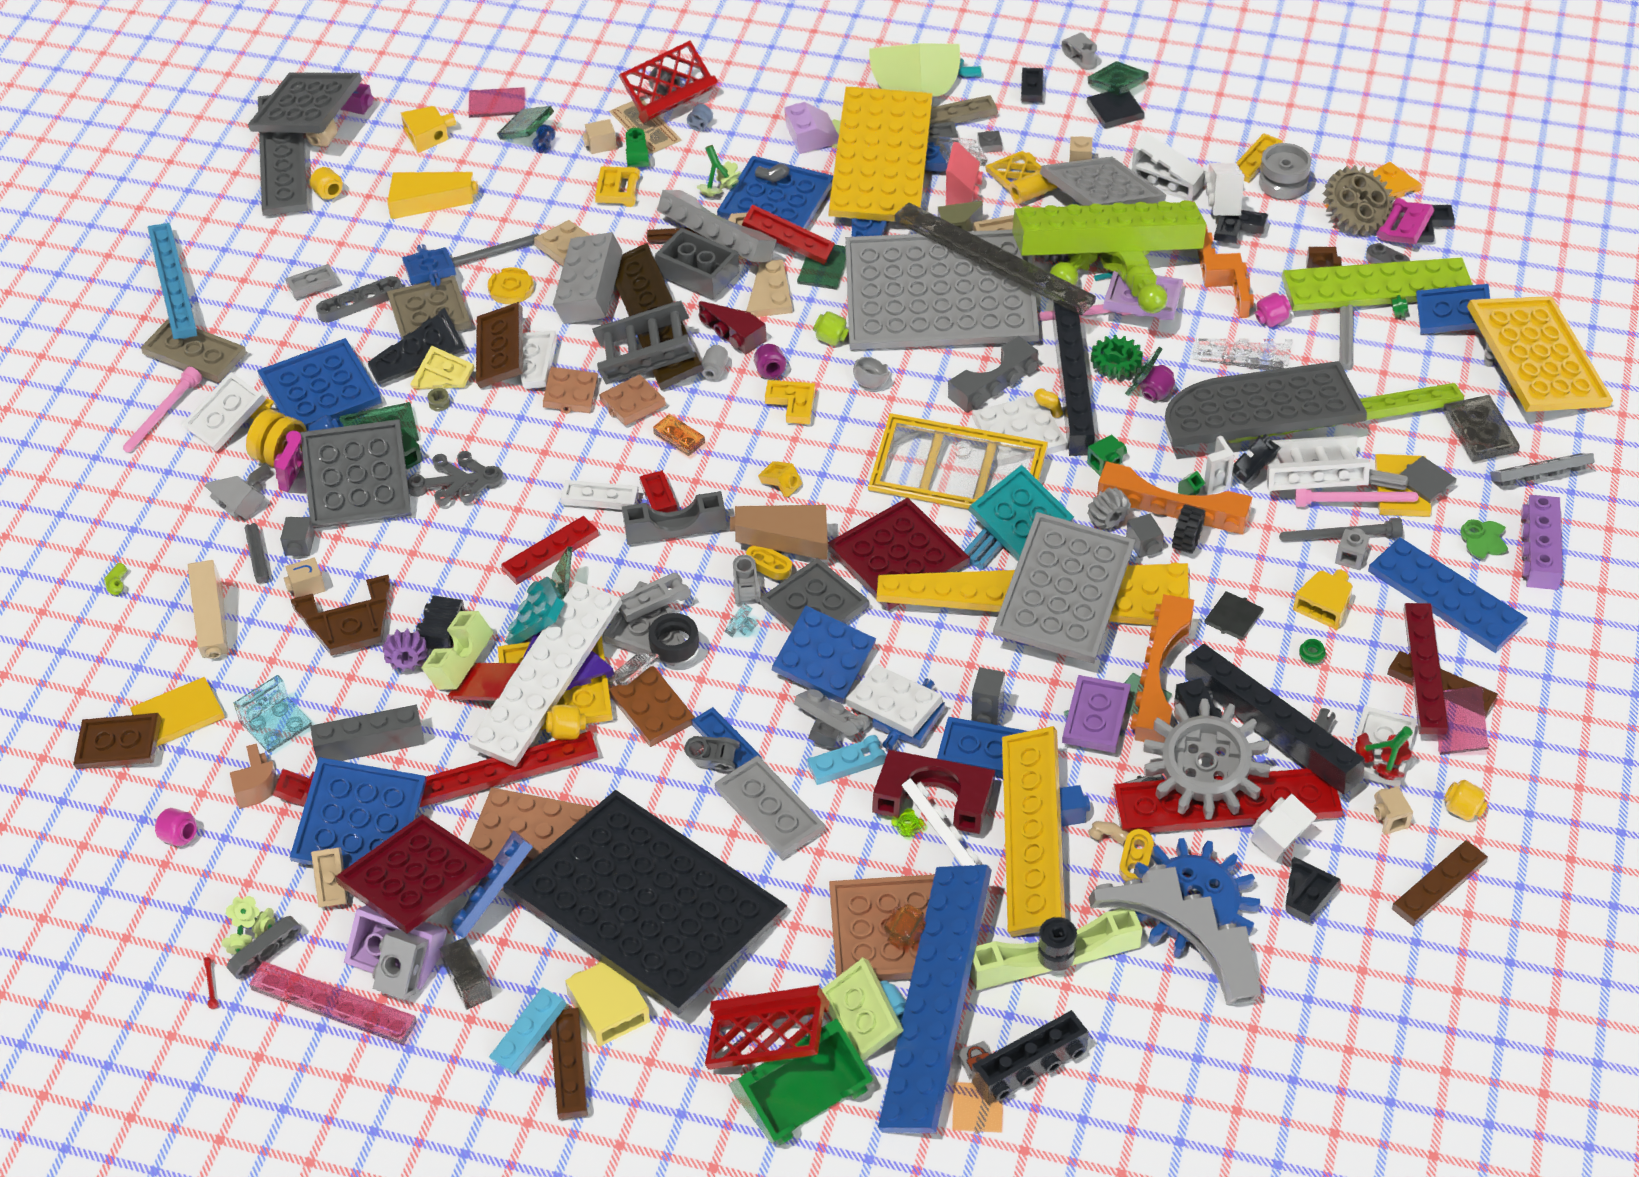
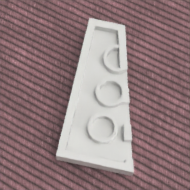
M911 778L903 783V788L962 866L977 865L976 862L980 860L970 846L967 849L964 848L960 842L963 838L954 825L950 827L944 821V818L947 817L937 803L932 805L927 798L930 796V793L921 782L916 785Z

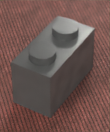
M979 667L972 690L971 721L999 725L1004 707L1005 672Z

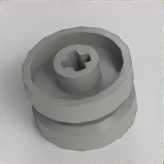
M1278 143L1268 147L1263 152L1259 175L1261 190L1267 195L1278 199H1293L1301 196L1308 186L1312 161L1309 152L1303 147L1291 143Z

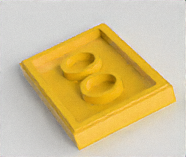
M1376 454L1375 470L1400 474L1406 469L1408 464H1413L1421 456ZM1377 486V492H1412L1408 488L1406 490H1398ZM1420 496L1415 502H1378L1379 515L1430 517L1431 503Z
M205 676L130 707L132 715L160 714L162 719L157 746L225 718Z

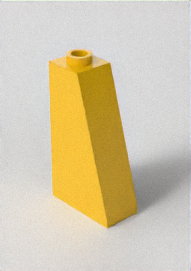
M393 172L387 200L390 219L473 204L474 194H478V181H474L473 172Z

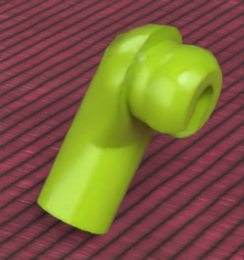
M118 562L104 578L106 590L112 595H118L123 591V582L120 579L128 571L124 564Z

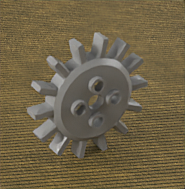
M1208 699L1201 700L1199 706L1200 716L1189 718L1185 708L1180 703L1176 704L1174 715L1179 724L1174 728L1157 717L1154 721L1153 729L1166 738L1165 742L1145 739L1143 752L1162 756L1161 761L1144 764L1145 777L1164 773L1167 779L1156 788V796L1160 799L1174 789L1181 793L1182 796L1178 802V813L1184 814L1189 808L1192 799L1203 801L1205 819L1212 818L1215 808L1213 801L1224 800L1233 815L1239 813V800L1234 795L1238 790H1242L1256 800L1260 795L1261 788L1248 780V775L1268 778L1271 767L1268 764L1251 761L1252 756L1268 753L1270 746L1268 740L1254 743L1248 742L1246 737L1256 730L1257 721L1253 718L1237 728L1234 724L1230 723L1234 718L1235 705L1229 704L1224 709L1221 718L1210 716ZM1194 748V749H1196L1198 752H1197V753H1190V752L1188 751V749ZM1222 751L1225 753V755L1218 756L1216 755V752ZM1201 757H1209L1213 760L1214 764L1210 767H1204L1199 764L1198 760ZM1192 772L1195 774V777H1190L1186 774ZM1219 775L1223 780L1214 779V776Z

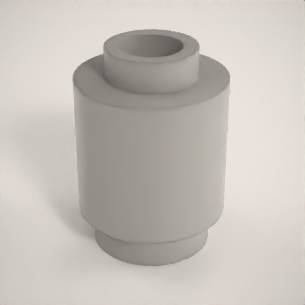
M712 345L706 350L701 362L704 370L700 372L705 378L709 380L721 378L728 362L727 350L721 345Z

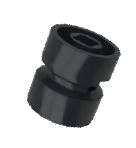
M1052 917L1042 923L1039 929L1038 959L1045 968L1052 971H1062L1073 964L1076 952L1077 929L1071 921L1062 917Z

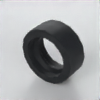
M681 613L664 614L655 619L649 627L650 649L653 655L661 661L667 663L686 661L699 648L698 627L695 621L687 615ZM669 631H682L689 635L685 642L678 645H666L658 640L661 635Z

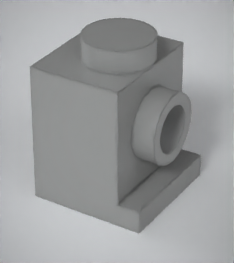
M1359 528L1345 529L1337 548L1335 564L1360 571L1368 549L1370 535H1366ZM1344 552L1356 555L1357 558L1344 555Z

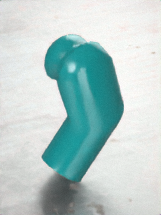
M960 58L958 74L963 77H981L982 68L981 66H965L964 59Z

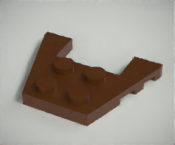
M389 574L366 580L371 597L370 600L319 613L312 593L290 599L292 608L331 656L382 643L391 585Z

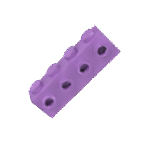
M1529 494L1527 504H1522L1521 519H1525V523L1522 524L1521 538H1525V542L1522 544L1521 556L1526 557V561H1523L1522 576L1526 577V587L1558 590L1563 574L1560 497Z

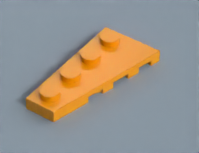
M1390 161L1374 170V177L1381 175L1379 181L1381 183L1388 182L1385 188L1392 189V192L1389 194L1391 197L1401 198L1405 196L1406 192L1412 191L1416 193L1421 191L1422 184Z

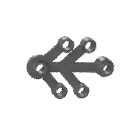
M462 451L457 455L459 466L468 467L475 472L466 473L449 463L445 454H436L432 459L434 468L442 470L450 476L424 478L420 474H414L408 479L409 494L414 497H420L430 487L451 485L446 490L440 489L435 492V503L438 506L449 504L450 499L458 492L461 502L471 503L474 501L475 496L485 487L490 489L498 487L503 480V471L497 466L485 467L473 460L472 454L469 451ZM468 483H475L472 487H465Z

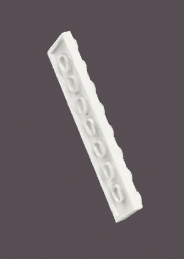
M578 581L574 582L563 599L565 604L556 622L542 630L508 681L500 698L496 699L468 741L471 749L514 767L517 766L545 723L547 711H551L552 707L558 703L622 605L620 597Z

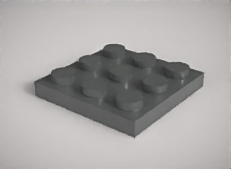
M816 558L760 597V604L791 631L805 606L811 607L845 624L869 608V600L819 558Z

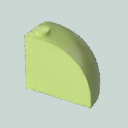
M916 43L869 48L871 70L875 80L882 89L933 93L932 97L940 96L952 87L958 75L960 44Z

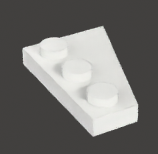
M555 330L523 333V374L520 376L524 389L546 387L558 338Z

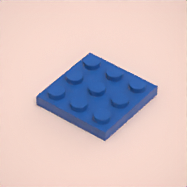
M805 606L774 661L771 671L809 689L820 691L824 696L843 704L875 645L876 638L811 607Z

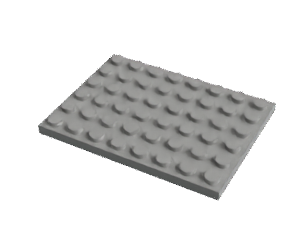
M1012 230L845 237L850 350L1008 343L1017 336H1020L1026 342L1039 341L1032 255L1021 256Z

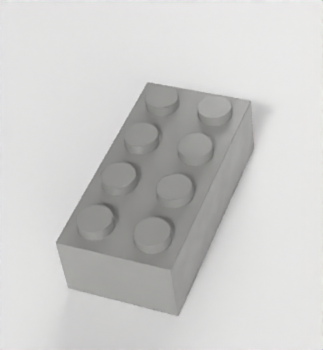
M613 232L570 239L553 301V306L563 324L606 318L623 253Z

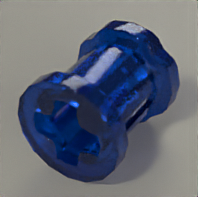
M543 124L538 126L536 130L537 136L532 141L533 149L538 153H548L551 150V141L556 136V131L553 127Z

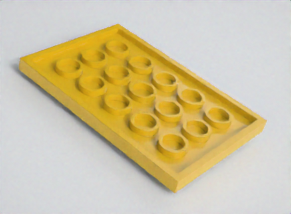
M1552 296L1470 300L1467 308L1526 412L1610 407L1613 398Z

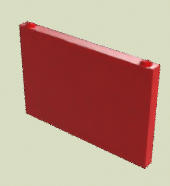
M474 663L459 687L452 689L448 694V698L450 700L496 701L497 698H500L520 663Z

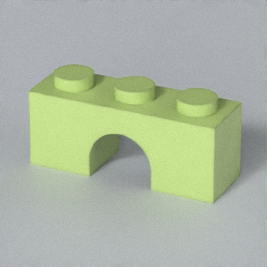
M459 611L447 629L453 639L454 647L434 649L421 667L437 690L457 689L494 632L479 611Z

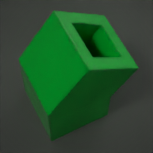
M1198 471L1192 472L1179 481L1177 493L1197 495L1200 493V488L1206 483Z

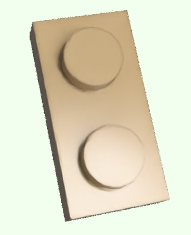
M341 847L311 852L318 908L349 903L347 891L338 885L335 877L344 870Z

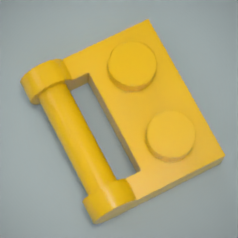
M601 166L595 192V202L621 203L626 207L634 206L636 202L635 189L637 181L640 179V170L634 167ZM622 178L628 179L626 192H620Z

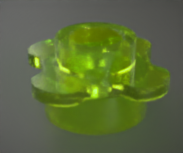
M908 808L904 810V813L899 818L893 817L891 824L893 827H897V831L901 836L913 837L918 833L919 829L924 827V820L919 819L915 815V811Z

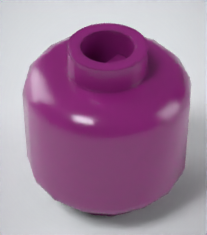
M764 344L754 353L753 360L758 373L762 377L774 379L784 373L787 362L779 346Z
M1154 365L1146 371L1139 385L1142 395L1146 399L1162 401L1169 395L1176 382L1174 373L1170 368L1165 365Z

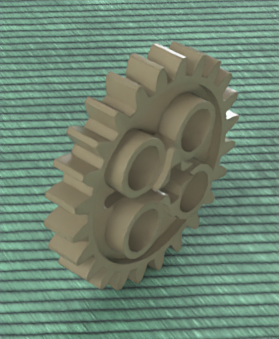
M1356 165L1351 169L1348 166L1343 170L1338 169L1328 179L1329 181L1324 186L1326 190L1323 192V195L1326 196V199L1323 203L1329 205L1326 212H1333L1330 219L1337 218L1339 220L1337 226L1344 224L1345 231L1352 228L1353 235L1359 230L1362 236H1365L1367 232L1373 235L1385 224L1393 209V204L1391 203L1395 198L1389 196L1392 189L1385 188L1388 182L1381 183L1379 181L1381 175L1374 177V170L1366 173L1365 166L1358 171Z

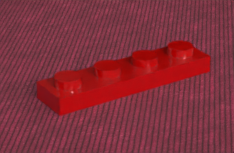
M753 204L742 222V226L760 231L777 240V243L824 265L835 245L834 242Z
M583 515L501 564L502 571L518 585L599 537L598 529Z

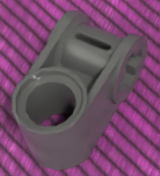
M693 736L686 741L684 751L697 767L733 771L735 769V764L733 763L734 756L740 743L726 737ZM704 748L703 752L696 756L697 751Z

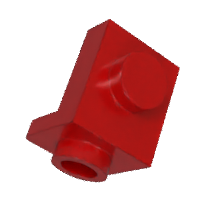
M283 768L273 796L303 807L306 803L314 771L307 778Z

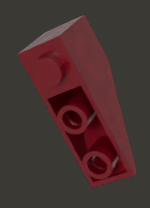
M705 301L698 302L700 321L704 325H708L718 336L726 339L735 349H739L745 355L767 341L766 324L752 313Z

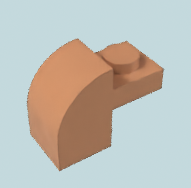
M257 743L246 746L251 767L229 772L239 809L257 805L267 800L273 794L278 781L273 761H267L265 752H259Z

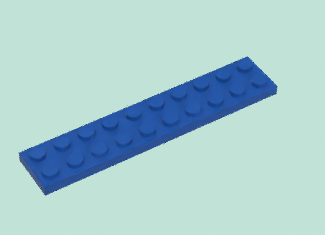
M988 864L936 867L901 1021L904 1031L898 1035L878 1123V1129L882 1133L937 1132L992 872Z

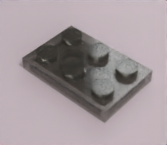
M1490 394L1444 404L1443 412L1472 462L1519 452L1520 444Z

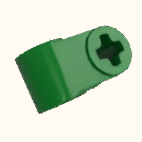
M630 128L625 134L627 167H649L645 132L641 128Z

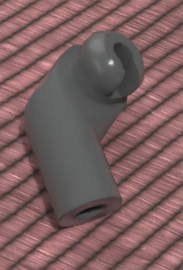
M777 164L770 169L758 166L755 176L771 182H777L789 174V167L785 164Z
M263 464L250 473L246 481L261 492L263 486L259 482L271 475L272 472L266 464Z

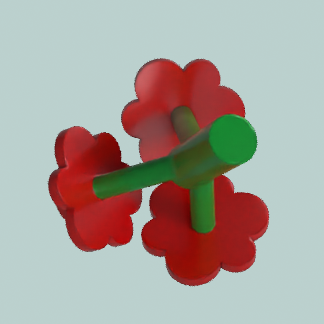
M1404 726L1397 735H1390L1387 741L1375 744L1370 742L1367 733H1362L1360 736H1357L1355 744L1356 753L1365 758V763H1370L1374 761L1372 751L1381 748L1383 750L1381 759L1388 764L1378 763L1373 765V768L1379 773L1378 775L1385 780H1394L1398 777L1404 778L1405 774L1394 768L1393 765L1398 766L1402 761H1407L1411 758L1412 753L1408 748L1409 742L1407 740L1413 734L1411 728Z

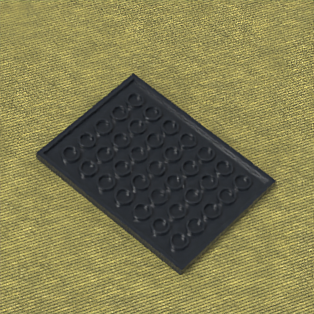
M616 789L503 885V892L677 1015L787 912L788 906Z

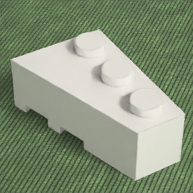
M1146 131L1133 147L1132 171L1163 193L1183 200H1194L1203 187L1205 169Z
M1209 163L1208 172L1204 173L1208 207H1212L1213 215H1241L1244 173L1239 170V166L1236 163Z

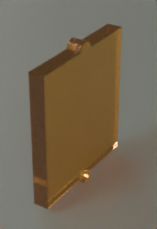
M954 1082L952 1131H973L975 1134L980 1132L1002 1133L1003 1100H996L988 1105L972 1083Z

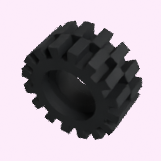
M1186 504L1183 506L1173 534V549L1193 554L1198 545L1205 521L1206 511L1204 509Z

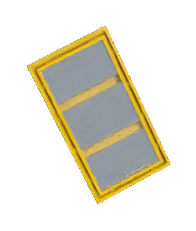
M889 413L868 484V490L969 509L971 504L1020 465H1023L1039 481L1048 442Z

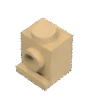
M1399 786L1377 791L1374 794V799L1376 800L1374 813L1376 818L1383 822V834L1387 835L1409 828L1413 810Z

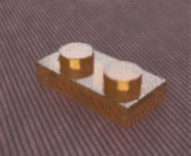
M668 414L653 426V434L687 456H690L705 444L704 435L671 414Z

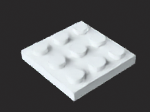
M1034 395L972 411V419L980 430L1048 442L1046 455L1067 450V442L1048 408L1036 402ZM997 446L994 462L999 468L1033 459L1035 453Z

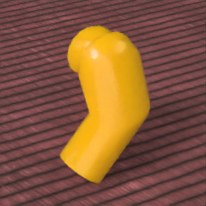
M1043 388L1035 391L1034 398L1036 402L1050 409L1054 418H1059L1063 415L1059 397L1055 393L1046 391Z

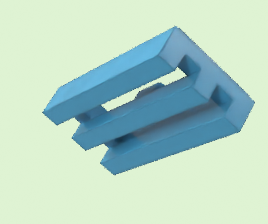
M985 527L964 550L970 557V564L981 570L986 567L1003 547L997 540L982 559L977 561L996 539Z

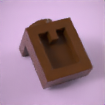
M1308 246L1306 268L1342 266V258L1337 255L1336 247Z

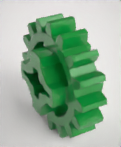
M1114 335L1113 339L1104 336V342L1097 340L1096 346H1092L1090 361L1093 363V369L1099 368L1100 375L1107 373V378H1110L1112 375H1116L1117 379H1120L1121 375L1128 378L1130 372L1136 374L1137 368H1141L1143 351H1140V344L1134 345L1135 340L1127 341L1126 336H1123L1121 339H1118L1117 335Z

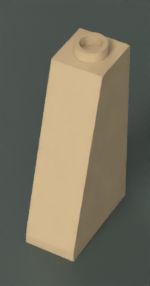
M214 560L189 563L187 566L198 649L202 658H218L222 654H228L222 580Z

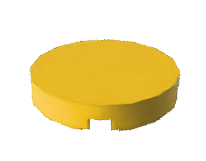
M517 267L501 269L502 272L498 274L495 272L488 280L489 295L493 300L502 304L523 302L534 291L532 276L528 275L526 270Z

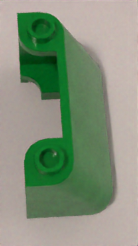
M836 1018L821 1027L817 1055L764 1062L728 1085L769 1142L772 1144L777 1141L780 1146L795 1137L792 1133L793 1130L849 1095L856 1099L869 1091L866 1085L874 1081ZM806 1036L795 1045L797 1047L809 1045L810 1036Z

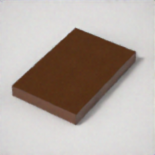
M149 713L82 719L73 765L76 769L154 763L162 719L160 714Z

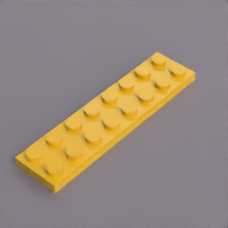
M1054 726L1002 737L1007 929L1011 937L1039 932L1042 923L1052 917L1065 918L1057 730Z

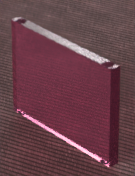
M525 87L469 90V118L525 115Z
M1482 686L1443 691L1448 730L1446 735H1437L1438 752L1440 755L1489 750L1490 743L1487 737L1483 702L1484 691Z

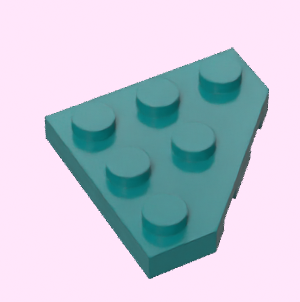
M548 576L539 582L534 581L527 589L528 596L518 607L517 612L519 614L507 629L509 634L505 642L508 645L519 644L556 622L565 602L560 598L561 594L559 589L555 587L556 583Z

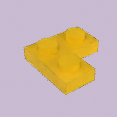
M768 380L765 404L787 405L786 423L810 424L816 390L815 383Z

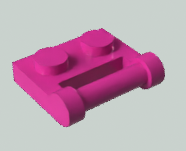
M1396 198L1390 215L1385 224L1379 228L1376 235L1384 241L1416 244L1434 212L1432 204L1406 202L1402 198ZM1400 213H1405L1397 229L1392 230Z
M298 431L288 432L286 436L287 445L283 453H279L274 461L279 489L287 493L304 464L303 453L300 449L302 439Z

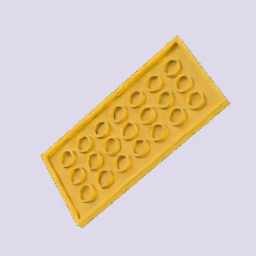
M845 86L829 204L830 217L919 224L933 93Z

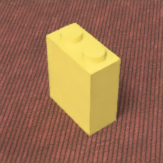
M602 961L583 972L574 973L565 980L568 997L574 1007L579 1008L580 1017L598 1047L650 1023L649 1008L636 986Z

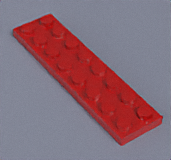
M1308 768L1270 771L1268 778L1249 774L1247 779L1261 788L1259 797L1255 800L1242 790H1238L1234 795L1239 800L1240 808L1239 813L1235 815L1228 809L1224 800L1213 801L1215 808L1211 819H1205L1203 813L1204 802L1193 799L1190 801L1189 808L1184 814L1178 813V802L1182 794L1175 789L1159 799L1156 796V788L1165 780L1114 784L1113 787L1119 824L1122 831L1128 833L1136 829L1155 833L1254 825L1267 809L1272 812L1270 808L1280 797L1286 800L1291 794L1317 816L1315 820L1341 818L1343 810L1337 789ZM1214 776V779L1223 780L1221 776Z

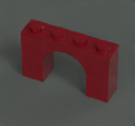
M888 750L873 791L872 813L899 818L908 795L902 784L911 778L916 785L921 782L924 786L941 787L953 793L957 798L954 808L953 825L957 830L980 834L994 790L995 770Z

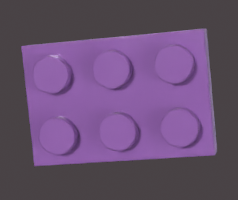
M1078 675L1062 736V743L1116 753L1131 684Z

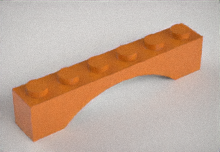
M1107 461L1098 481L1097 490L1098 496L1100 491L1104 492L1109 487L1111 489L1118 488L1129 499L1131 503L1130 508L1178 519L1181 509L1185 504L1204 509L1206 511L1204 526L1242 535L1250 516L1253 496L1232 491L1203 496L1173 493L1148 483L1131 467Z
M1163 594L1162 603L1156 604L1154 619H1157L1158 622L1157 626L1152 625L1149 641H1153V646L1147 647L1145 662L1149 663L1148 669H1142L1140 684L1144 685L1143 691L1137 692L1135 707H1139L1138 714L1133 713L1130 729L1135 730L1134 740L1144 742L1145 739L1165 742L1166 738L1153 729L1154 721L1157 717L1171 725L1172 708L1162 691L1159 673L1169 652L1180 641L1189 636L1194 599Z

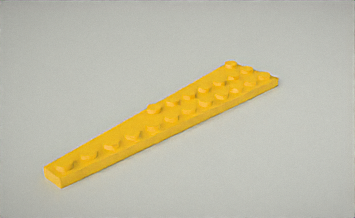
M1188 563L1128 565L1109 622L1157 626L1158 620L1154 619L1156 604L1162 603L1163 594L1188 598ZM1015 570L879 575L876 601L1000 612Z

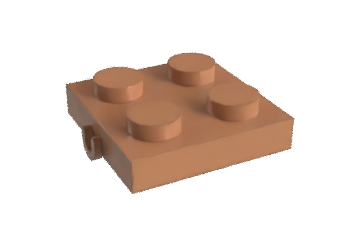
M551 367L543 397V407L560 409L565 414H569L571 411L591 413L598 382V373Z
M640 374L599 394L600 402L608 409L610 416H616L625 426L666 406L665 398Z

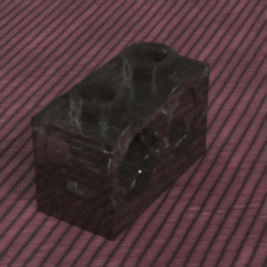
M466 937L439 948L444 969L466 1010L493 999L489 980Z

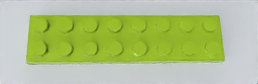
M1463 257L1283 270L1281 275L1292 311L1341 308L1342 306L1347 307L1349 304L1353 305V307L1392 304L1391 299L1397 298L1396 295H1400L1401 299L1406 298L1407 303L1417 302L1416 291L1473 285Z

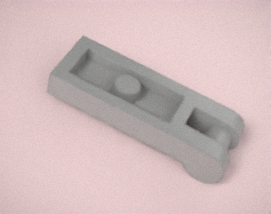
M674 572L620 596L622 605L618 610L624 619L630 622L676 600H686L690 597L691 590L686 584H682L681 576Z
M809 689L796 695L794 705L847 736L856 735L870 726V720L866 715L860 714L857 716L846 710L842 704L824 697L820 691Z

